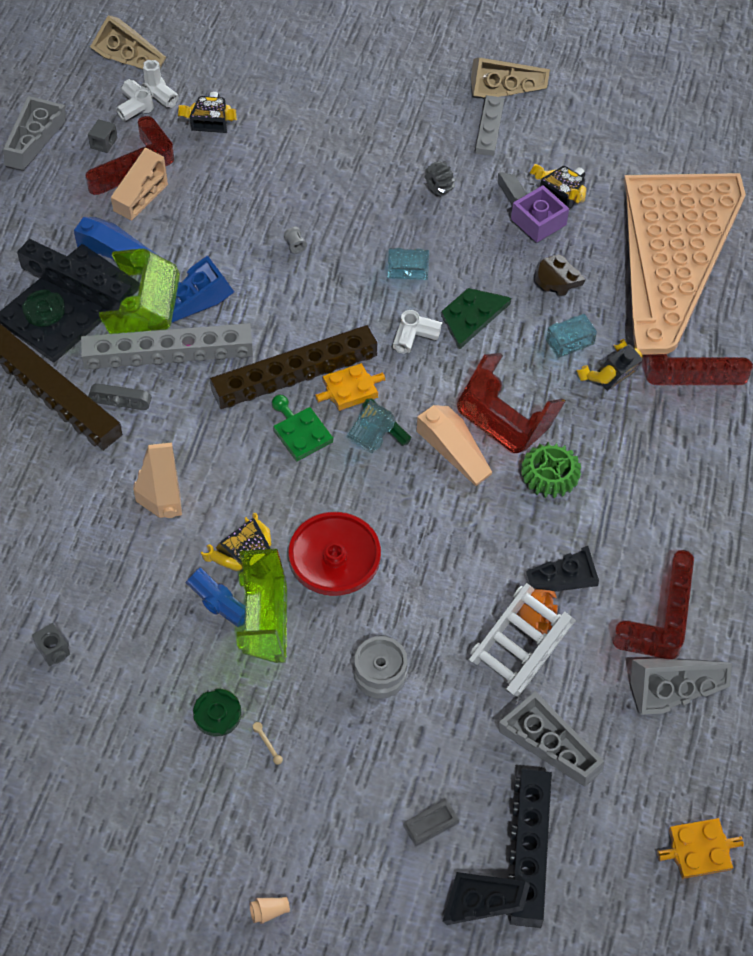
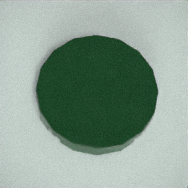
M215 689V691L203 693L196 700L193 707V719L197 728L204 734L213 737L231 733L239 725L242 717L238 698L230 691Z

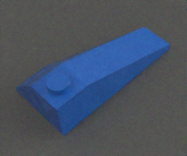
M83 217L74 229L77 247L83 244L99 255L146 271L150 270L158 258L156 253L112 222L97 217Z
M208 255L193 265L187 271L188 276L182 282L178 281L174 285L176 289L171 295L165 296L149 313L158 328L215 306L234 293V290Z

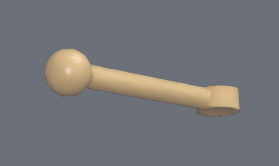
M260 722L254 723L253 730L261 736L274 757L273 762L276 765L281 764L283 758L277 755L263 732L262 724Z

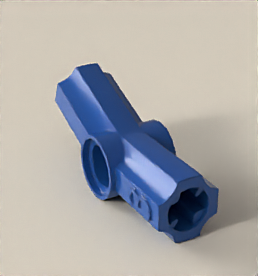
M201 567L185 582L203 599L204 606L211 613L222 615L237 627L243 626L248 621L251 610L235 599L227 587L217 584Z

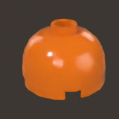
M536 589L532 592L531 596L557 614L558 605H553V598L557 599L554 591ZM526 603L517 612L519 617L542 634H547L548 629H552L551 622Z

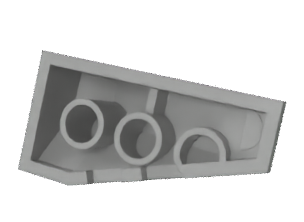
M632 659L631 686L639 713L641 715L663 714L671 711L670 708L680 704L686 705L691 703L690 700L702 695L706 697L730 687L732 663L673 659Z

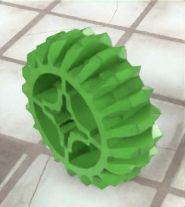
M549 442L545 446L539 443L537 449L532 447L530 453H526L522 461L521 475L524 477V484H529V490L536 489V495L544 493L545 498L548 494H551L555 499L557 494L563 497L566 492L571 493L573 487L576 488L581 476V463H578V456H573V450L566 451V445L561 448L558 447L557 442L554 446H551ZM541 462L542 465L535 469L534 467ZM567 471L568 474L565 477L561 478L563 472Z

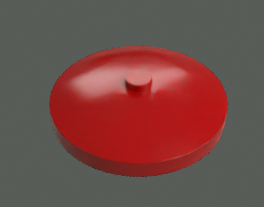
M326 512L309 518L297 528L289 544V563L293 574L306 588L323 595L341 596L360 590L373 579L380 565L381 546L377 534L364 520L348 513Z

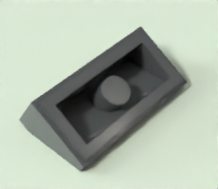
M498 173L497 183L512 206L513 202L527 195L514 174Z

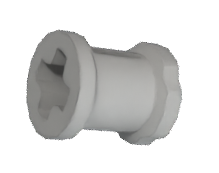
M291 227L284 232V238L289 242L292 253L298 254L307 248V242L302 239L298 227Z

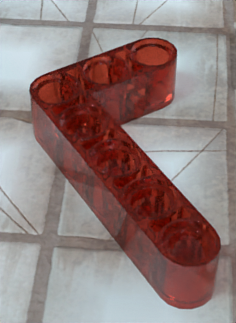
M143 116L138 120L139 136L145 147L86 172L87 187L91 194L99 195L118 187L145 148L163 156L165 167L174 162L173 144L152 117Z
M667 354L643 355L646 379L652 385H744L749 381L753 369V363L744 357H667Z
M679 550L672 559L669 568L662 627L632 621H621L617 624L612 638L613 644L617 649L664 659H675L679 656L685 640L694 557L689 551ZM670 622L676 623L678 626H674ZM620 634H626L629 637H623ZM644 638H648L652 640V642H648L644 640ZM668 643H673L675 647L670 646Z

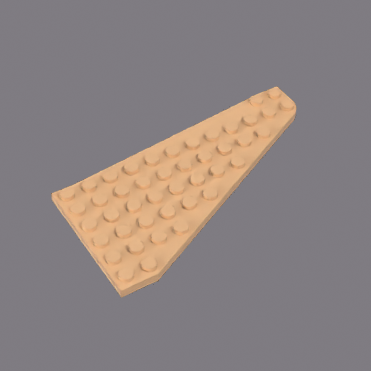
M740 173L625 175L633 340L635 348L640 350L642 355L668 354L677 348L744 202L746 194Z

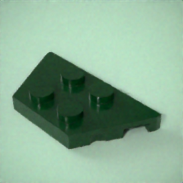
M467 288L441 311V317L444 323L448 325L450 334L454 336L456 346L461 349L511 304L512 298Z

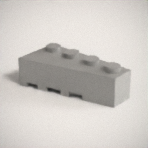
M28 96L4 146V165L24 170L66 122L65 105Z

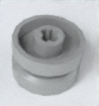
M386 636L372 637L365 640L358 647L355 654V682L358 688L367 696L376 699L389 698L396 695L403 688L407 678V653L400 643Z

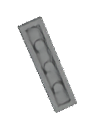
M486 95L475 154L495 155L505 98Z

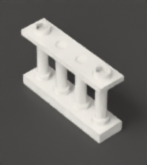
M527 583L524 587L520 586L516 590L513 602L482 643H477L470 653L472 656L469 659L476 665L482 660L508 680L509 686L506 689L517 697L520 696L576 621L565 611L562 615L555 614L531 596L535 589ZM524 603L551 622L552 629L548 634L540 633L517 615V612ZM510 622L537 642L538 647L533 654L531 652L528 654L502 634ZM496 641L523 661L522 664L524 666L518 673H513L488 653Z

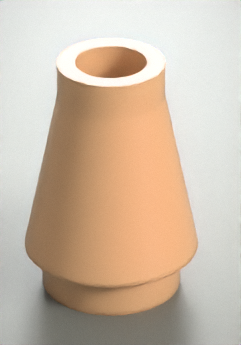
M287 897L255 898V901L250 902V913L253 923L260 922V924H263L284 913L290 912Z

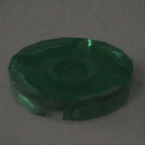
M39 290L30 294L22 305L24 317L35 326L52 325L58 322L65 312L63 298L60 294L52 293L50 290Z

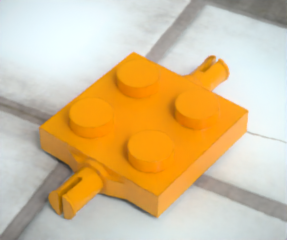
M362 363L322 376L327 391L315 394V398L318 403L330 399L340 411L364 403L366 399L378 398V391L374 384L385 381V375L381 372L371 376L366 372Z
M710 819L671 826L668 829L672 841L671 849L658 850L657 857L659 862L674 859L679 867L681 878H692L732 870L730 849L743 847L744 842L741 836L727 839L723 833L720 819Z

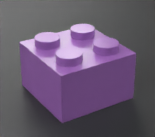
M541 186L513 202L511 220L537 243L567 225L569 208L545 186Z

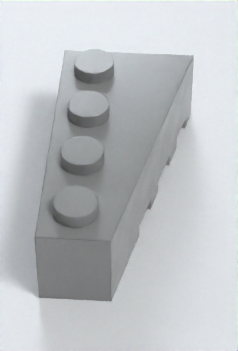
M536 691L499 722L501 734L584 787L603 772L604 761Z

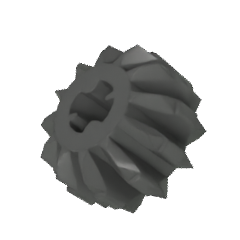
M434 162L425 169L426 175L424 178L427 181L426 184H428L429 190H432L435 195H445L455 187L454 173L451 172V167L447 166L445 162Z

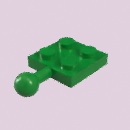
M276 395L272 399V407L276 411L282 412L286 417V420L273 426V431L296 462L333 443V436L311 407L294 415L288 407L289 401L286 396Z

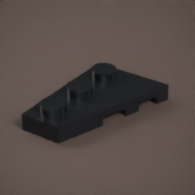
M589 546L581 548L580 552L573 555L568 553L563 556V559L556 562L549 561L526 571L527 584L535 590L542 589L556 592L599 585V578Z
M456 872L442 922L446 925L523 911L530 885L526 881Z

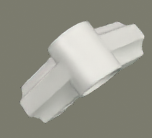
M156 60L145 61L143 63L145 82L141 87L148 88L152 98L154 97L164 106L174 107L179 100L178 94L166 86L165 81L161 77L159 62Z
M128 79L125 81L121 90L129 100L116 107L118 115L124 122L138 113H149L154 108L152 96L148 88H142L134 80Z
M406 310L401 316L393 348L398 353H410L415 335L438 340L442 322L420 317L414 310Z

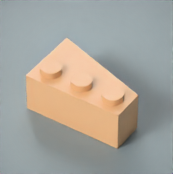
M147 148L142 151L111 196L114 212L132 221L168 185L163 156Z

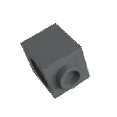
M98 119L88 133L90 148L108 153L118 139L116 125Z
M53 623L32 634L35 646L49 667L64 661L70 655L67 643ZM50 645H56L54 648H48Z

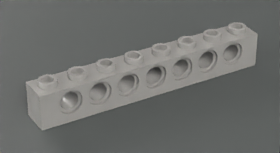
M251 324L81 336L82 361L84 369H98L235 357L244 358L253 356Z

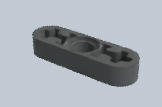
M93 384L88 395L98 404L138 410H147L152 396L144 390L105 384Z

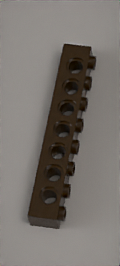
M368 325L211 377V391L220 410L233 407L241 402L250 401L265 394H271L276 390L291 387L305 380H312L317 376L332 373L337 369L349 367L364 360H370L377 356L378 343Z

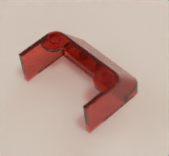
M501 353L484 354L458 399V411L512 453L524 452L549 430L566 401L564 399L547 401L543 410L533 413L528 420L498 397L502 390V382L493 372L503 355Z

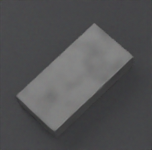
M446 799L403 822V827L416 847L459 824L460 820Z

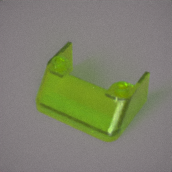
M144 248L113 251L112 256L120 271L125 272L129 276L142 274L138 296L125 298L121 302L119 310L99 312V317L109 334L168 329L172 321L180 277L176 264Z
M278 549L240 551L243 572L239 574L240 586H244L246 591L245 630L237 632L238 649H242L245 655L273 663H286L287 581Z

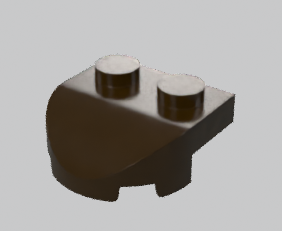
M561 254L544 258L540 262L535 281L542 289L547 292L550 289L558 291L559 296L566 295L571 288L583 286L586 280L579 270L574 268Z

